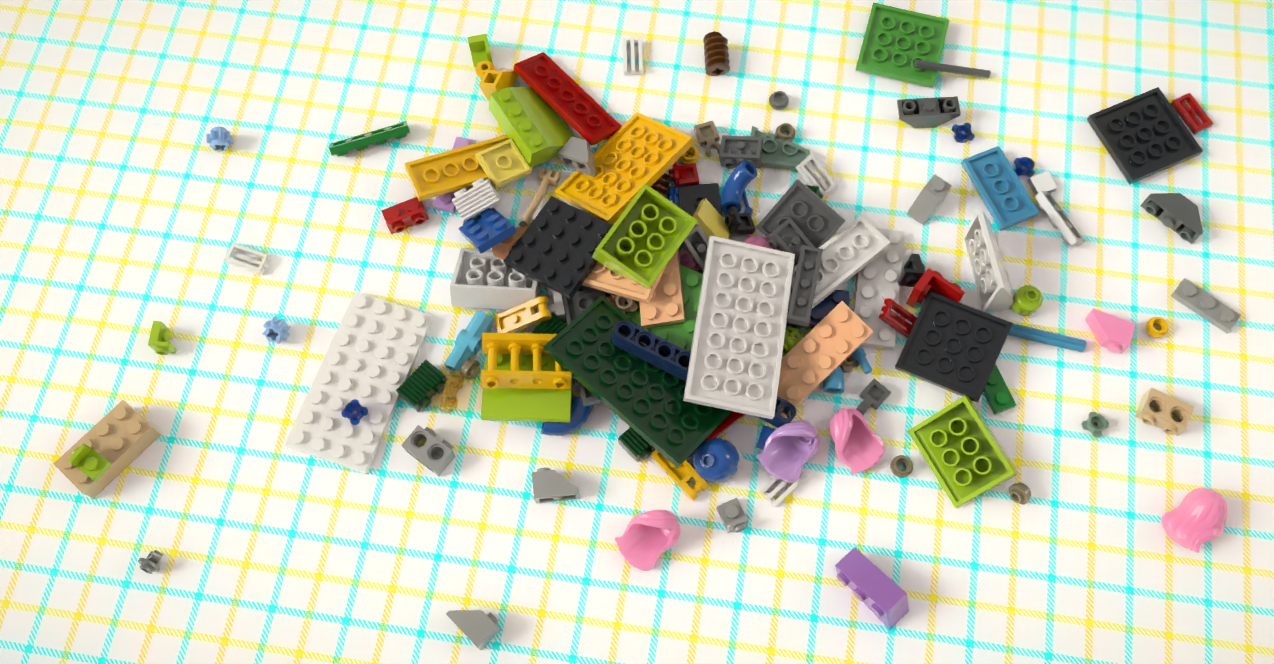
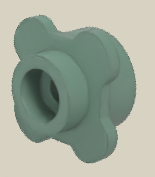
M1090 412L1088 419L1083 421L1081 425L1084 430L1090 431L1094 437L1099 438L1102 436V431L1109 426V422L1104 416L1096 412Z

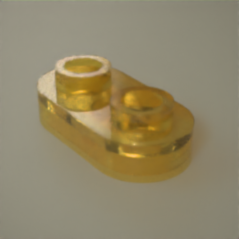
M450 370L440 403L441 412L450 414L452 410L457 408L458 397L456 396L458 389H461L464 383V377L461 376L460 371Z

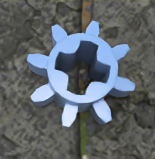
M214 127L210 130V134H206V143H209V147H212L213 150L223 152L229 148V145L233 144V135H230V131H227L224 127Z
M274 316L263 325L266 330L262 335H265L268 342L280 344L290 336L287 331L291 326H288L284 318L277 319Z

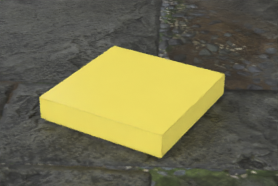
M512 138L480 151L475 155V158L495 189L532 172L531 167Z
M706 198L703 199L693 215V218L698 221L696 224H699L708 239L710 236L728 239L730 232L725 225V220Z

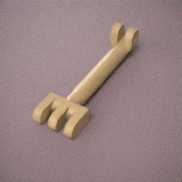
M541 167L537 180L542 182L519 223L520 227L529 226L532 223V217L549 184L557 186L561 178V172L557 171L555 176L552 177L554 174L553 169H549L547 174H545L547 168Z

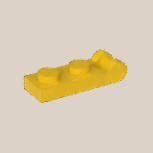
M537 297L495 315L497 333H514L538 322L551 319V313L547 309V297ZM535 308L539 309L538 313H535Z
M657 450L650 454V457L692 502L698 497L697 494L699 492L705 491L709 487L708 483L697 474L696 470L687 461L677 468ZM691 479L696 482L692 488L687 484Z

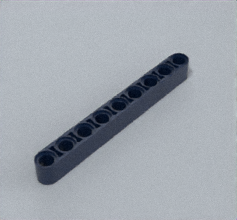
M618 322L612 334V342L616 347L684 381L687 380L690 352L631 322ZM619 332L625 333L627 337L621 336ZM639 342L645 343L648 347L641 346ZM659 352L665 353L667 357L661 356ZM679 362L685 363L687 367L681 366ZM777 396L773 419L755 417L779 428L790 423L795 418L797 412L793 404ZM780 412L786 414L787 418L781 416Z

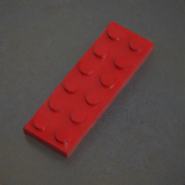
M544 52L514 64L513 70L591 146L613 136L622 127Z

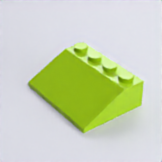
M507 87L490 94L489 111L509 139L512 138L530 167L558 157L557 153L572 136L575 137L562 117L531 87Z
M644 183L597 246L592 258L609 270L649 289L698 221Z
M488 354L484 370H488ZM497 354V370L510 371L511 354ZM520 354L519 371H533V355ZM542 355V371H555V360L549 355ZM572 376L571 389L562 390L483 388L481 420L570 422L575 378Z
M964 395L908 430L955 508L1019 474L968 396Z

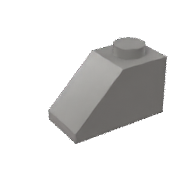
M572 136L557 154L566 168L594 177L596 175L595 160L589 142Z
M934 174L908 210L907 215L924 226L947 197L952 185Z
M696 224L682 245L704 272L709 239L699 224Z
M544 467L537 469V472H532L533 494L536 504L581 499L579 489L557 471Z
M449 610L446 613L479 650H482L501 631L497 626L500 621L491 612L486 615L483 610Z

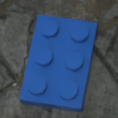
M493 207L482 211L476 218L465 221L458 228L462 236L481 254L517 233L515 226Z

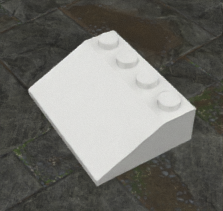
M977 209L962 239L981 308L986 313L1008 310L1014 302V291L1010 289L1008 283L1009 274L1003 266V253L999 251L997 245L998 235L993 231L992 224L983 210Z
M461 248L449 286L451 306L509 310L539 297L540 283L506 266L503 262L504 260L493 256L492 249L481 254L477 249Z

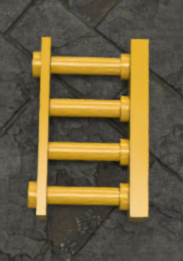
M482 333V354H488V370H481V388L571 389L572 373L564 371V368L556 361L555 371H542V355H548L543 351L544 345L557 334ZM497 354H511L510 371L497 370ZM520 354L533 355V371H519Z

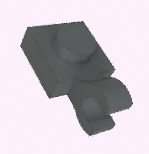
M874 378L859 395L863 401L856 410L862 415L870 407L877 410L890 396L891 391Z

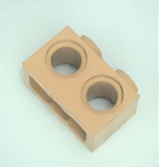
M1151 387L1143 394L1135 417L1141 419L1144 424L1154 425L1169 435L1178 436L1187 429L1195 406ZM1149 405L1153 406L1156 412L1152 411ZM1171 415H1174L1178 422L1174 421Z

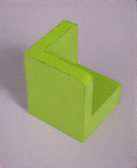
M487 33L467 37L473 66L476 67L481 61L492 62Z

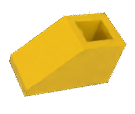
M513 69L486 70L479 83V87L487 101H490L491 93L507 87H513L519 75Z

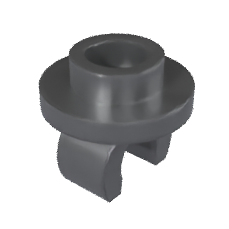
M154 550V552L151 551L146 559L140 557L138 560L139 568L148 574L159 572L160 567L156 564L160 561L163 554Z

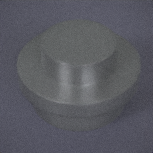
M776 91L769 97V105L774 110H784L789 104V98L783 91Z

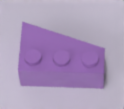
M854 547L835 565L836 577L840 583L848 586L854 595L889 630L909 612L907 593L857 548Z

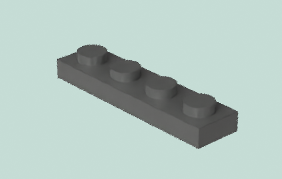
M805 245L801 246L787 323L809 326L823 249Z

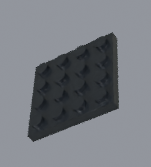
M1159 87L1091 114L1087 118L1088 123L1129 184L1199 156L1203 152Z
M551 196L503 262L515 271L572 299L598 263L592 256L613 225Z
M929 291L895 365V369L962 397L964 395L968 396L972 401L978 403L1013 323Z

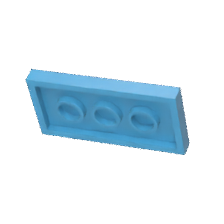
M1000 146L962 160L961 164L1000 231L1038 216V209Z

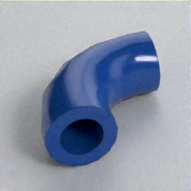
M744 160L730 174L721 194V211L725 215H727L731 206H736L738 213L741 211L743 192L747 185L757 177V170L749 161Z
M573 396L570 422H543L541 434L564 436L577 431L587 421L593 405L584 407L582 398Z

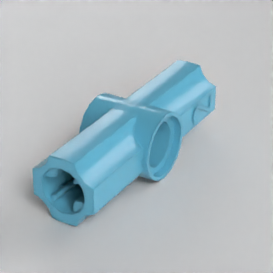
M476 311L466 329H462L457 335L455 347L445 361V367L456 374H461L460 370L465 361L471 359L472 355H476L482 346V333L488 331L493 323V318L485 312Z

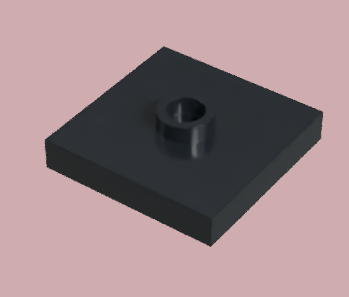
M718 183L678 186L679 207L693 217L699 203L705 198L722 216Z

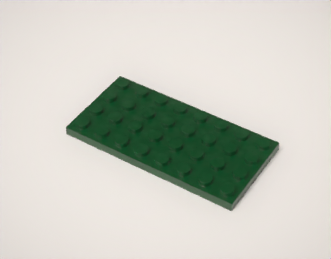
M601 295L544 345L543 351L566 371L571 372L576 380L675 467L679 468L732 411L683 401L686 381L616 347L612 342V334L618 322L628 321L635 325L637 324L606 297ZM619 332L621 336L627 337L625 333ZM639 342L641 346L648 347L645 343ZM659 352L661 356L667 357L665 353ZM679 362L681 366L686 367L682 362Z

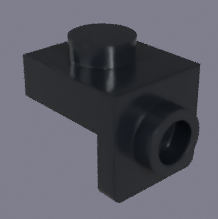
M731 206L725 216V225L728 227L730 234H753L756 228L750 213H738L736 206Z
M919 254L910 255L903 267L904 271L897 281L898 285L914 287L923 276L925 267Z

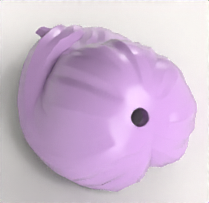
M806 420L787 423L776 429L768 437L763 452L756 455V458L759 459L765 470L775 478L789 483L796 482L800 478L805 463L814 456L819 448L820 440L817 436V430Z

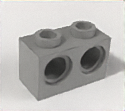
M418 425L401 446L408 454L439 477L456 457L452 451L454 447L444 439L439 441L435 438L437 434L429 427L424 429ZM427 439L425 445L417 446L419 440ZM439 451L444 452L442 458L438 460L433 459L435 453Z

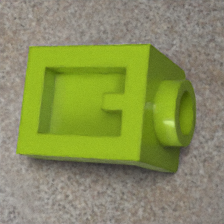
M153 321L148 346L159 355L176 353L177 349L168 342L170 339L169 328L162 321Z
M85 443L76 448L68 459L69 463L76 466L96 482L112 465L111 462Z

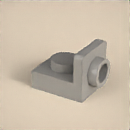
M737 498L716 507L728 533L731 531L738 533L747 528L746 525L750 519L748 515H745Z

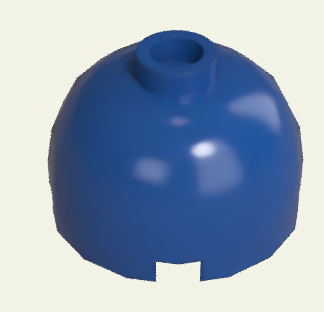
M710 438L695 450L693 465L697 474L702 479L720 483L731 479L737 472L739 454L736 447L730 441L722 438Z

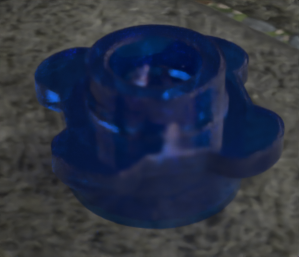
M970 123L953 125V137L956 142L966 143L968 140L972 141L975 135L971 131L972 126Z
M1022 157L1014 160V171L1017 176L1026 175L1027 177H1032L1035 174L1033 171L1035 162L1031 158Z
M354 399L345 406L341 414L344 418H348L352 425H358L360 419L368 414L367 407H362L359 401Z

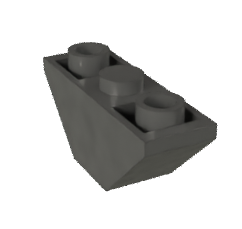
M958 96L897 100L899 119L915 129L935 128L961 115Z
M1150 193L1140 205L1147 213L1155 216L1166 227L1171 228L1183 240L1191 244L1203 233L1198 206L1181 193Z

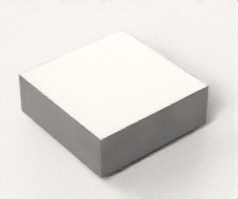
M1048 171L1028 179V183L1035 195L1041 191L1051 193L1057 189Z

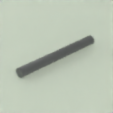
M915 60L913 64L914 68L989 78L991 74L990 70Z

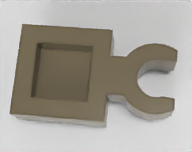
M713 120L695 125L694 132L700 147L706 145V155L711 157L710 149H716L719 154L721 145L717 141H719L720 136Z

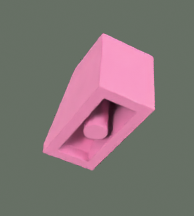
M1094 308L1086 316L1085 321L1100 346L1107 348L1110 352L1121 354L1130 346L1136 323Z

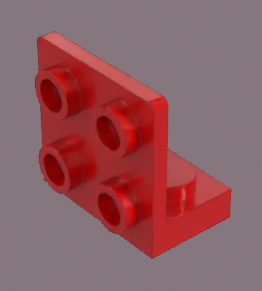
M928 268L914 286L906 304L912 308L917 302L921 304L929 291L960 302L965 292L956 283L949 282L943 278L942 274Z

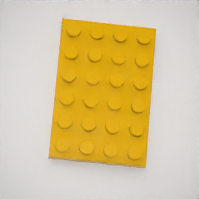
M636 112L594 153L596 175L594 177L575 171L554 192L557 197L576 208L613 224L618 220L644 183L651 187L695 142L691 136Z

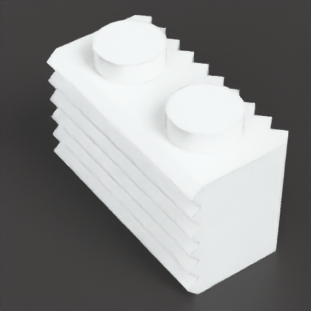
M482 177L472 183L473 187L466 191L464 187L454 193L455 198L452 199V202L463 221L501 201L489 179L484 181Z

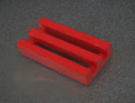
M1187 93L1171 102L1172 107L1194 135L1199 131L1205 130V128H1210L1214 124L1191 93Z
M891 298L885 299L884 304L886 306L882 307L881 311H883V314L879 315V319L908 339L917 317ZM891 309H893L894 311H896V312H897L898 314H900V315L898 316L896 313H894L893 311H891Z

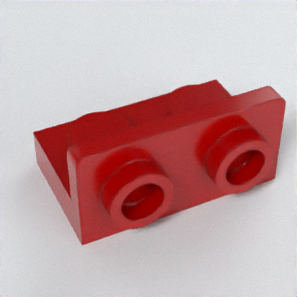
M417 196L381 210L391 234L400 233L408 227L420 225L429 219L423 202L419 201Z

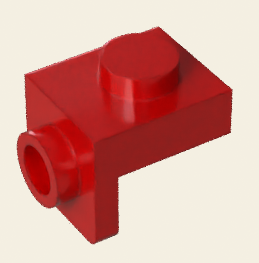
M675 162L672 165V169H668L669 179L674 181L675 187L699 185L696 163L677 166Z

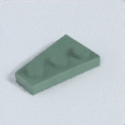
M755 126L751 128V136L763 137L761 154L763 167L798 171L795 167L810 155L809 149L790 141H782L775 138V135L769 132L766 134L759 131Z

